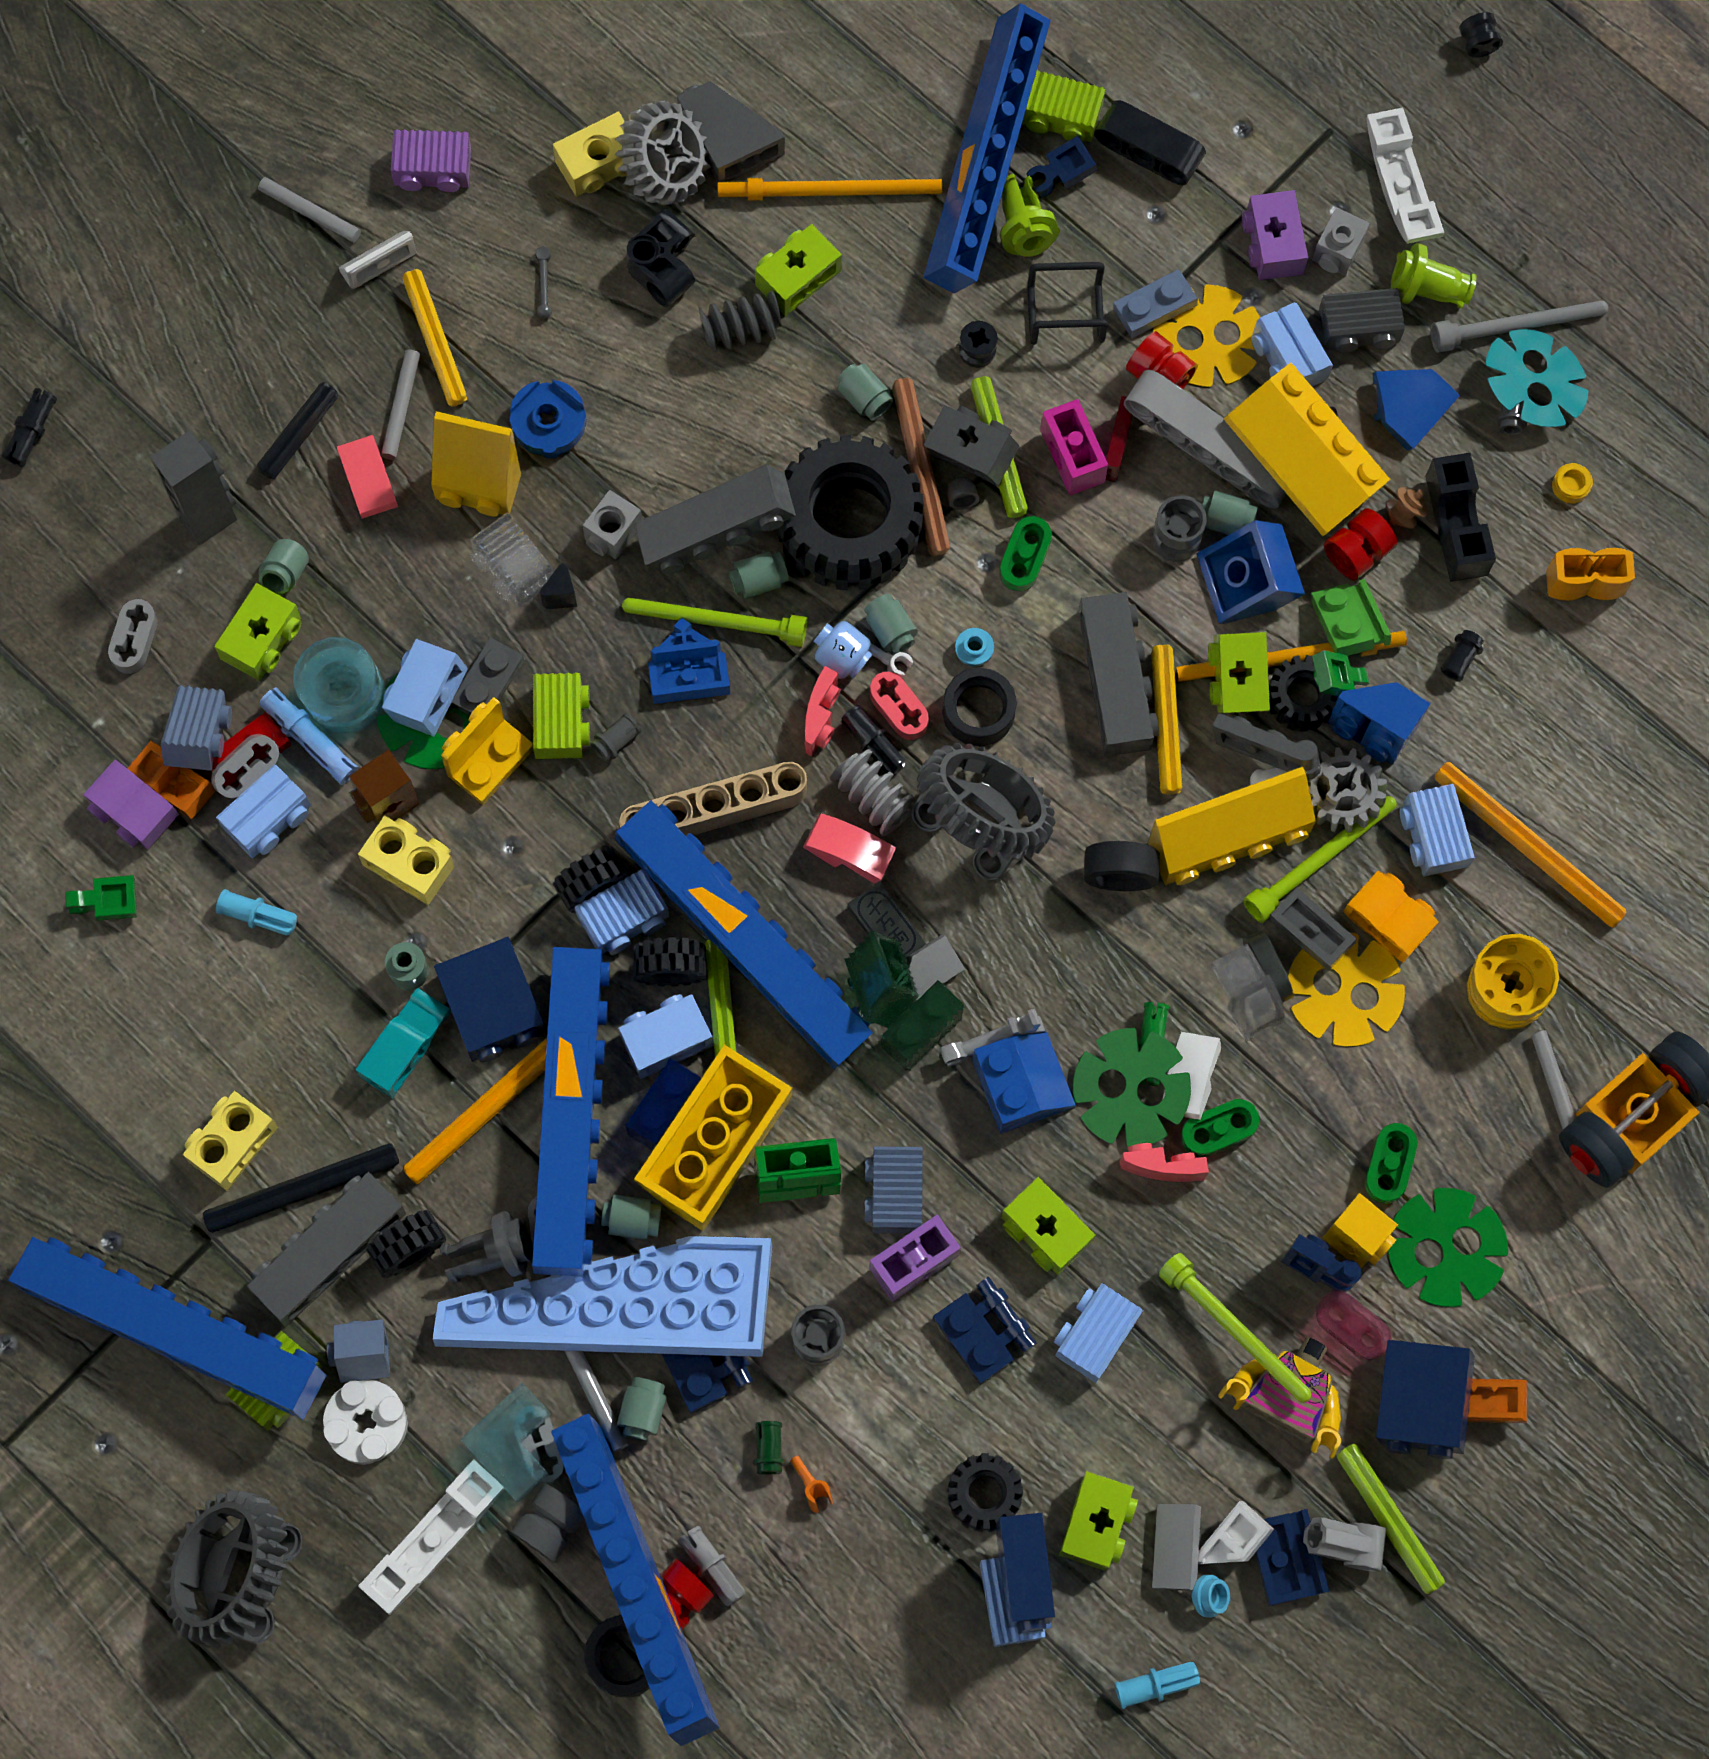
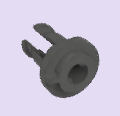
M503 1211L493 1215L492 1229L465 1237L454 1245H441V1255H448L450 1259L483 1248L487 1255L486 1257L445 1270L448 1279L455 1284L461 1282L463 1277L479 1276L503 1267L513 1277L525 1274L527 1261L533 1258V1249L526 1229L525 1218L513 1219L507 1211Z

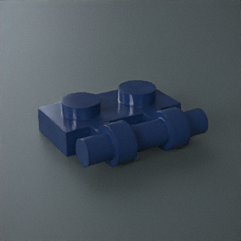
M1299 1234L1281 1260V1263L1316 1283L1319 1280L1340 1293L1349 1291L1362 1275L1361 1268L1355 1261H1337L1334 1259L1335 1254L1328 1251L1330 1246L1320 1238L1310 1234L1307 1237Z
M990 1277L985 1278L976 1285L985 1298L978 1305H975L968 1294L965 1293L936 1313L932 1318L980 1385L1014 1361V1358L1006 1348L1010 1343L1016 1341L1024 1353L1037 1344L1028 1331L1031 1327L1024 1317L1019 1319L1006 1301L1009 1299L1002 1287L998 1289ZM993 1310L1007 1328L998 1336L984 1318Z
M661 1354L690 1414L728 1396L721 1382L722 1380L733 1376L738 1389L753 1382L747 1369L750 1364L746 1356H723L725 1362L714 1368L709 1355Z

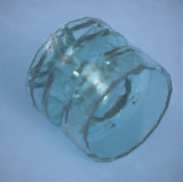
M329 637L314 642L302 652L294 668L293 684L297 696L309 714L321 727L334 733H353L366 728L378 718L384 704L383 699L386 686L382 674L372 657L360 644L347 638ZM347 684L349 688L345 690V696L339 697L337 693L341 692L342 685Z

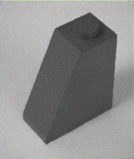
M711 81L702 85L690 86L681 95L677 96V104H681L682 111H693L692 122H702L699 133L701 136L707 137L703 142L704 148L708 151L705 161L711 166L709 169L717 183L733 180L785 155V137L783 133Z

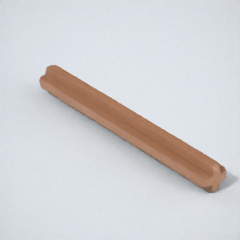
M911 378L897 379L893 383L892 391L907 458L910 463V471L917 474L920 482V493L923 494L922 525L928 551L931 556L944 555L948 553L950 543L930 454L923 446L926 436L914 383Z

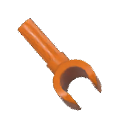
M793 1457L790 1462L806 1487L805 1495L810 1509L814 1513H819L815 1499L822 1496L828 1498L830 1504L833 1505V1498L828 1484L822 1480H815L800 1457Z

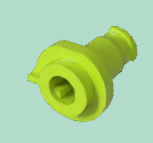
M1013 173L1007 176L1001 195L1002 209L1007 222L1001 229L1000 239L1003 248L1010 254L1023 257L1039 255L1055 242L1060 234V229L1053 212L1042 209L1038 195L1032 190V178L1027 176L1024 179V186L1019 189L1015 174Z
M1416 243L1410 251L1403 250L1402 253L1398 252L1397 262L1391 279V289H1399L1400 302L1404 304H1409L1417 295L1439 302H1451L1457 304L1458 308H1463L1464 304L1468 305L1471 301L1477 276L1473 273L1471 275L1461 273L1454 267L1428 259L1427 246Z

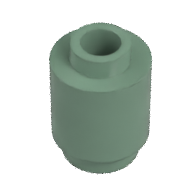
M852 364L840 374L838 378L840 384L837 390L862 417L867 416L871 421L876 420L892 405L893 399L889 395L890 390L866 364L859 366Z
M1214 490L1213 496H1204L1202 502L1207 518L1205 528L1230 535L1254 521L1258 507L1249 505V500Z
M290 539L276 541L259 567L260 585L278 595L292 590L309 562L307 551L302 545Z
M766 551L735 561L733 563L734 570L729 572L734 592L736 594L742 592L745 599L781 588V583L789 581L786 565L780 552L771 554L770 551Z
M884 594L871 601L865 607L864 611L867 614L866 622L885 652H904L914 645V637L917 635L918 630L898 599H893L891 594Z
M402 942L394 945L387 952L385 968L396 987L410 991L421 987L426 982L429 975V966L422 950L417 945ZM411 962L408 967H401L403 964Z
M613 1195L612 1202H604L601 1226L609 1227L608 1235L645 1240H647L648 1236L658 1237L662 1204L652 1203V1199Z
M633 1377L631 1386L626 1387L617 1421V1426L624 1428L623 1436L639 1441H647L648 1435H657L667 1397L663 1395L664 1384L645 1378Z

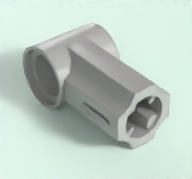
M1315 1517L1312 1518L1309 1526L1305 1528L1303 1543L1306 1544L1308 1553L1344 1561V1566L1366 1571H1381L1386 1528L1365 1523L1347 1524L1327 1518Z

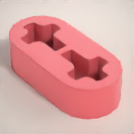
M890 671L877 674L870 685V699L874 706L901 738L906 740L921 738L926 733L929 721L928 712L924 705L898 674ZM884 684L888 688L894 685V696L898 702L894 703L887 694L881 697L880 685ZM902 709L910 717L919 716L918 727L914 728L911 724L903 726L904 714L901 711Z

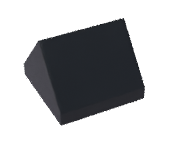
M564 563L559 564L540 590L542 606L544 608L577 607L568 566Z

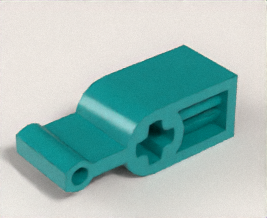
M417 988L399 1015L389 1022L355 1069L358 1076L393 1099L426 1053L431 1039L447 1020L451 1009Z

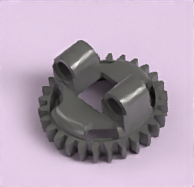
M955 743L952 747L944 745L941 749H936L919 770L920 774L917 777V781L920 784L917 790L921 794L911 809L914 823L920 829L928 832L936 831L942 827L958 842L973 850L976 849L973 856V866L980 877L991 881L999 879L1018 861H1021L1024 855L1030 859L1034 853L1039 854L1051 838L1056 821L1053 817L1055 811L1052 807H1049L1050 798L1042 796L1044 792L1043 787L1035 786L1034 777L1024 775L1023 767L1017 769L1010 764V759L1005 761L999 758L998 752L993 754L987 753L984 747L975 750L972 744H967L964 747L960 743ZM957 767L962 768L964 771L985 774L980 783L960 780L952 776ZM967 798L981 807L1000 824L993 823L968 808L964 804ZM1023 809L1027 814L1028 821L1034 823L1027 828H1021L1017 814Z
M231 1490L227 1494L219 1493L216 1496V1500L206 1501L205 1510L197 1509L195 1511L196 1520L194 1522L185 1523L187 1532L184 1536L177 1537L180 1545L177 1552H171L175 1557L172 1566L166 1568L171 1573V1577L164 1584L170 1590V1593L164 1599L165 1603L171 1606L167 1611V1615L174 1619L172 1622L173 1627L180 1631L181 1636L196 1644L208 1648L211 1646L217 1649L220 1648L221 1644L231 1646L233 1638L248 1643L261 1644L271 1636L275 1621L274 1615L268 1606L271 1602H274L278 1586H281L282 1572L286 1568L284 1562L293 1560L299 1554L303 1539L298 1527L284 1522L283 1518L276 1516L278 1508L270 1505L269 1499L245 1491ZM228 1516L241 1519L238 1526L222 1540H218L210 1535L211 1533L214 1534L221 1526L228 1522ZM241 1549L252 1553L246 1579L235 1597L224 1594V1590L238 1550ZM191 1589L204 1592L205 1603L208 1609L207 1618L194 1615L193 1611L197 1610L194 1592H191Z

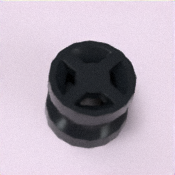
M1482 12L1472 15L1459 26L1462 37L1468 41L1466 44L1467 53L1472 58L1492 54L1503 45L1501 34L1495 31L1497 22L1493 13Z
M980 320L972 321L965 325L961 331L959 354L964 363L970 367L980 368L987 366L993 361L998 342L997 332L994 327Z

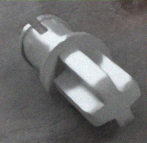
M700 1526L689 1530L687 1533L690 1536L686 1537L683 1535L678 1540V1543L684 1548L699 1569L697 1575L700 1578L705 1577L725 1606L728 1607L738 1602L745 1594V1590L725 1564L726 1556L717 1553L702 1532Z

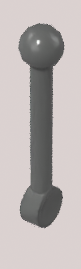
M541 246L535 252L536 259L540 264V306L537 309V314L541 319H547L552 314V309L548 305L547 262L550 260L551 254L547 247Z

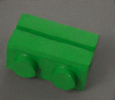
M836 1138L755 1147L754 1173L759 1203L817 1197L819 1194L822 1196L840 1194L841 1165Z

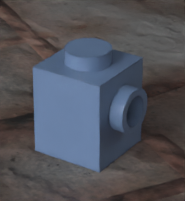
M383 1319L365 1322L352 1321L347 1324L334 1325V1342L327 1343V1357L329 1367L337 1368L340 1383L390 1377L389 1341Z

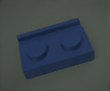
M1308 1509L1263 1519L1274 1529L1255 1552L1268 1606L1329 1592L1320 1556L1308 1553V1548L1303 1543L1305 1528L1311 1523Z

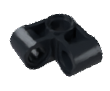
M668 209L657 214L643 230L631 238L627 245L628 273L663 307H669L696 282L689 267L683 261L676 258L696 235ZM647 255L651 259L642 261L637 259V257Z

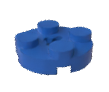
M552 380V383L545 382L539 384V381L532 382L523 387L515 395L511 403L510 424L516 441L531 453L542 455L548 459L556 458L560 453L574 447L584 434L587 419L582 398L574 388L564 382ZM554 411L557 413L555 415V423L551 425L541 424L542 420L539 416L541 412L550 414Z

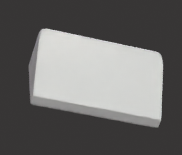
M402 231L340 266L339 270L351 289L361 286L415 255L416 248L413 236L410 231Z

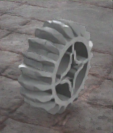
M665 101L655 102L654 104L647 103L639 107V110H634L628 114L629 121H625L620 125L624 134L619 135L615 140L622 145V150H618L614 155L622 158L623 165L618 170L626 172L628 175L624 184L629 186L635 185L634 195L645 196L646 202H658L661 205L672 204V202L684 201L687 199V196L698 192L697 185H701L706 181L702 172L707 171L711 167L705 161L708 151L704 148L703 142L707 137L701 136L699 133L702 122H692L693 111H682L681 104H669V102ZM657 124L656 132H652L651 139H648L651 130ZM677 166L678 170L673 179L669 182L670 175L674 174L675 168Z

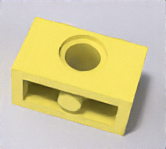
M619 111L553 143L555 162L576 197L585 192L593 193L599 190L604 183L618 176H628L626 172L618 170L623 165L622 158L614 155L618 150H622V145L615 139L619 135L624 134L620 125L625 121ZM597 154H603L607 156L605 159L602 160L592 159V157Z

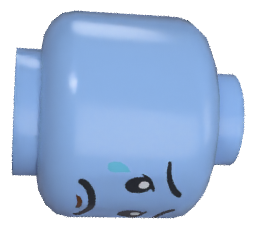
M846 621L839 622L834 628L827 623L813 641L819 646L814 655L815 660L821 666H827L836 671L839 679H844L848 675L854 678L872 656V653L868 651L871 644L870 640Z

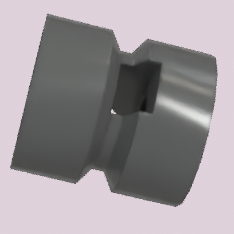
M1178 495L1165 500L1159 507L1152 532V545L1156 552L1164 559L1173 562L1185 561L1193 557L1198 551L1207 523L1206 512L1201 503L1192 497Z
M816 1304L805 1307L796 1315L792 1323L791 1343L795 1354L801 1361L811 1366H823L832 1363L839 1357L844 1347L845 1327L842 1318L834 1309L826 1305Z
M544 1483L532 1500L534 1513H525L521 1516L511 1530V1533L545 1558L555 1563L567 1545L564 1535L566 1533H576L585 1519L579 1505L552 1486Z

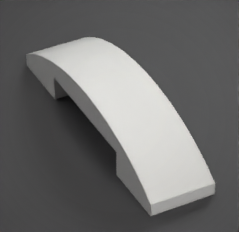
M1398 108L1368 114L1366 121L1377 173L1387 205L1401 236L1407 244L1443 237L1444 230L1434 201L1429 202L1411 148L1413 136L1404 109Z
M473 1459L445 1490L446 1494L397 1548L380 1561L358 1587L385 1612L391 1615L456 1548L505 1487Z

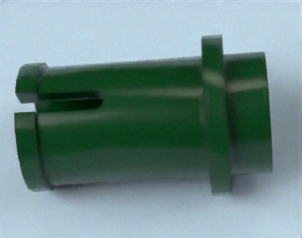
M782 1422L755 1423L757 1459L753 1460V1466L757 1467V1474L760 1475L781 1474L782 1466L786 1465V1460L782 1459L781 1452Z

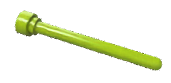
M626 598L622 603L623 610L630 614L676 621L683 618L689 623L780 636V640L787 641V645L803 648L807 630V617L791 615L790 618L783 617L782 621L635 598Z
M1386 796L1384 806H1378L1380 808L1378 818L1375 819L1368 816L1367 827L1363 829L1357 822L1353 823L1352 832L1347 833L1346 829H1343L1269 889L1267 887H1263L1261 890L1258 888L1254 889L1243 898L1247 911L1255 920L1264 923L1270 918V914L1275 908L1279 906L1280 899L1396 808V800L1391 796Z
M1182 1253L1171 1257L1161 1268L1159 1277L1170 1288L1176 1287L1179 1291L1184 1289L1295 1399L1301 1403L1308 1402L1312 1396L1311 1390L1195 1278L1194 1265Z

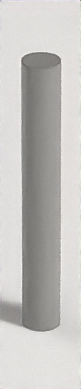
M267 177L260 181L259 191L353 243L358 240L361 233L359 228Z
M405 350L381 456L385 459L395 460L420 357V353L415 350Z
M1544 1030L1532 1034L1531 1038L1562 1129H1564L1573 1122L1576 1116L1547 1031Z
M565 1351L613 1452L627 1447L628 1443L623 1436L621 1428L617 1426V1420L584 1352Z

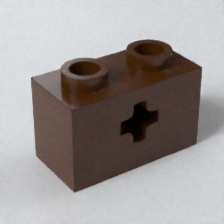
M389 749L349 776L354 788L349 794L355 802V808L367 824L373 820L378 825L384 815L395 821L419 805L411 779Z

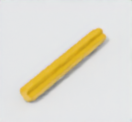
M414 269L405 272L402 277L446 401L451 407L464 404L467 401L466 391L422 271Z
M1156 645L1152 648L1151 656L1155 713L1159 727L1157 748L1160 791L1165 795H1174L1180 793L1182 789L1174 656L1172 646Z

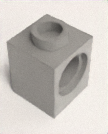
M609 490L583 524L587 546L601 556L608 554L617 560L637 533L635 523L642 520L641 510ZM608 523H616L620 526L613 533L601 530Z

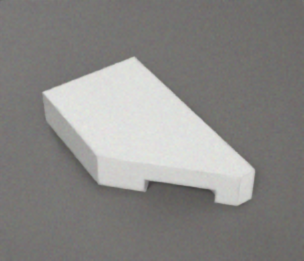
M1239 1501L1199 1550L1198 1564L1249 1561L1274 1529L1244 1501Z

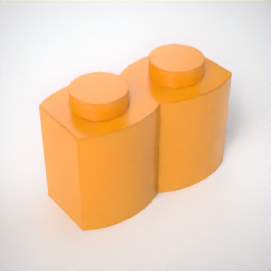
M1568 548L1555 553L1546 569L1548 596L1566 601L1580 599L1586 595L1598 600H1613L1622 597L1635 579L1633 552L1622 548H1605L1593 553L1582 548Z
M1377 871L1347 904L1343 912L1354 924L1372 936L1392 956L1404 963L1439 922L1434 917L1435 911L1421 899H1416L1415 901L1403 891L1405 889L1404 884L1391 873L1383 874Z

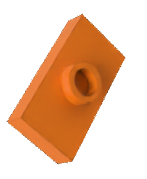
M1472 1379L1468 1422L1527 1423V1380Z

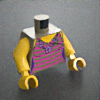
M1306 1337L1297 1355L1286 1349H1281L1275 1355L1311 1390L1312 1396L1308 1402L1301 1403L1295 1399L1256 1359L1244 1364L1233 1379H1230L1218 1394L1220 1399L1225 1394L1232 1395L1236 1399V1405L1233 1407L1234 1410H1238L1241 1407L1307 1444L1315 1438L1311 1446L1313 1453H1316L1319 1445H1324L1330 1449L1331 1454L1329 1458L1333 1459L1340 1446L1341 1438L1338 1434L1341 1422L1339 1394L1337 1389L1332 1386L1334 1376L1319 1368L1328 1348L1315 1339Z

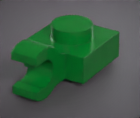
M1324 650L1312 656L1315 667L1314 678L1319 686L1320 693L1340 696L1342 691L1355 689L1354 685L1367 686L1370 684L1366 668L1351 667L1348 655Z
M134 875L93 878L94 890L65 892L66 908L69 909V914H84L95 910L97 921L137 918Z

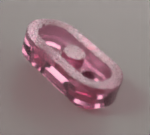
M1333 1291L1326 1294L1317 1305L1316 1319L1321 1328L1357 1357L1364 1360H1375L1386 1353L1387 1341L1392 1340L1389 1327L1351 1295L1342 1291ZM1337 1307L1343 1312L1342 1320H1333L1329 1315L1330 1308ZM1364 1333H1370L1374 1336L1375 1345L1373 1347L1363 1344L1362 1335Z

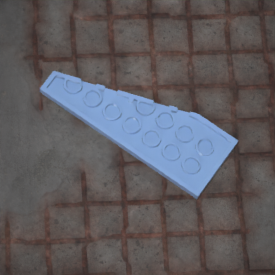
M688 1236L677 1239V1244L655 1249L654 1246L639 1249V1254L613 1260L612 1256L593 1261L592 1265H584L583 1276L551 1275V1277L529 1282V1279L513 1282V1287L488 1293L486 1289L440 1301L437 1305L433 1342L435 1347L762 1357L772 1241L771 1238Z

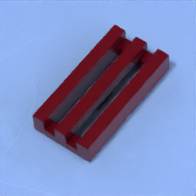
M1121 396L1106 457L1108 469L1105 480L1115 482L1118 479L1133 417L1124 406L1126 396Z

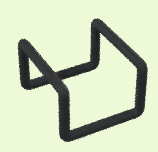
M1102 262L1036 263L1030 266L1027 296L1029 334L1032 345H1036L1038 342L1040 328L1097 327L1099 343L1105 342L1108 322L1104 320L1102 280L1105 266ZM1097 269L1094 284L1096 319L1036 321V271Z

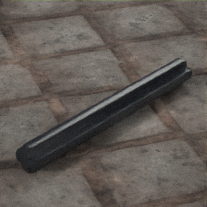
M388 1143L205 1210L203 1212L205 1226L209 1232L214 1233L345 1185L358 1175L362 1178L368 1172L372 1175L399 1164L396 1149L393 1144Z

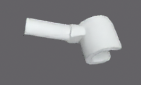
M872 643L870 644L868 651L887 665L888 672L896 673L903 678L905 674L895 667L894 662L900 661L908 667L913 665V660L907 653L899 652L893 656Z

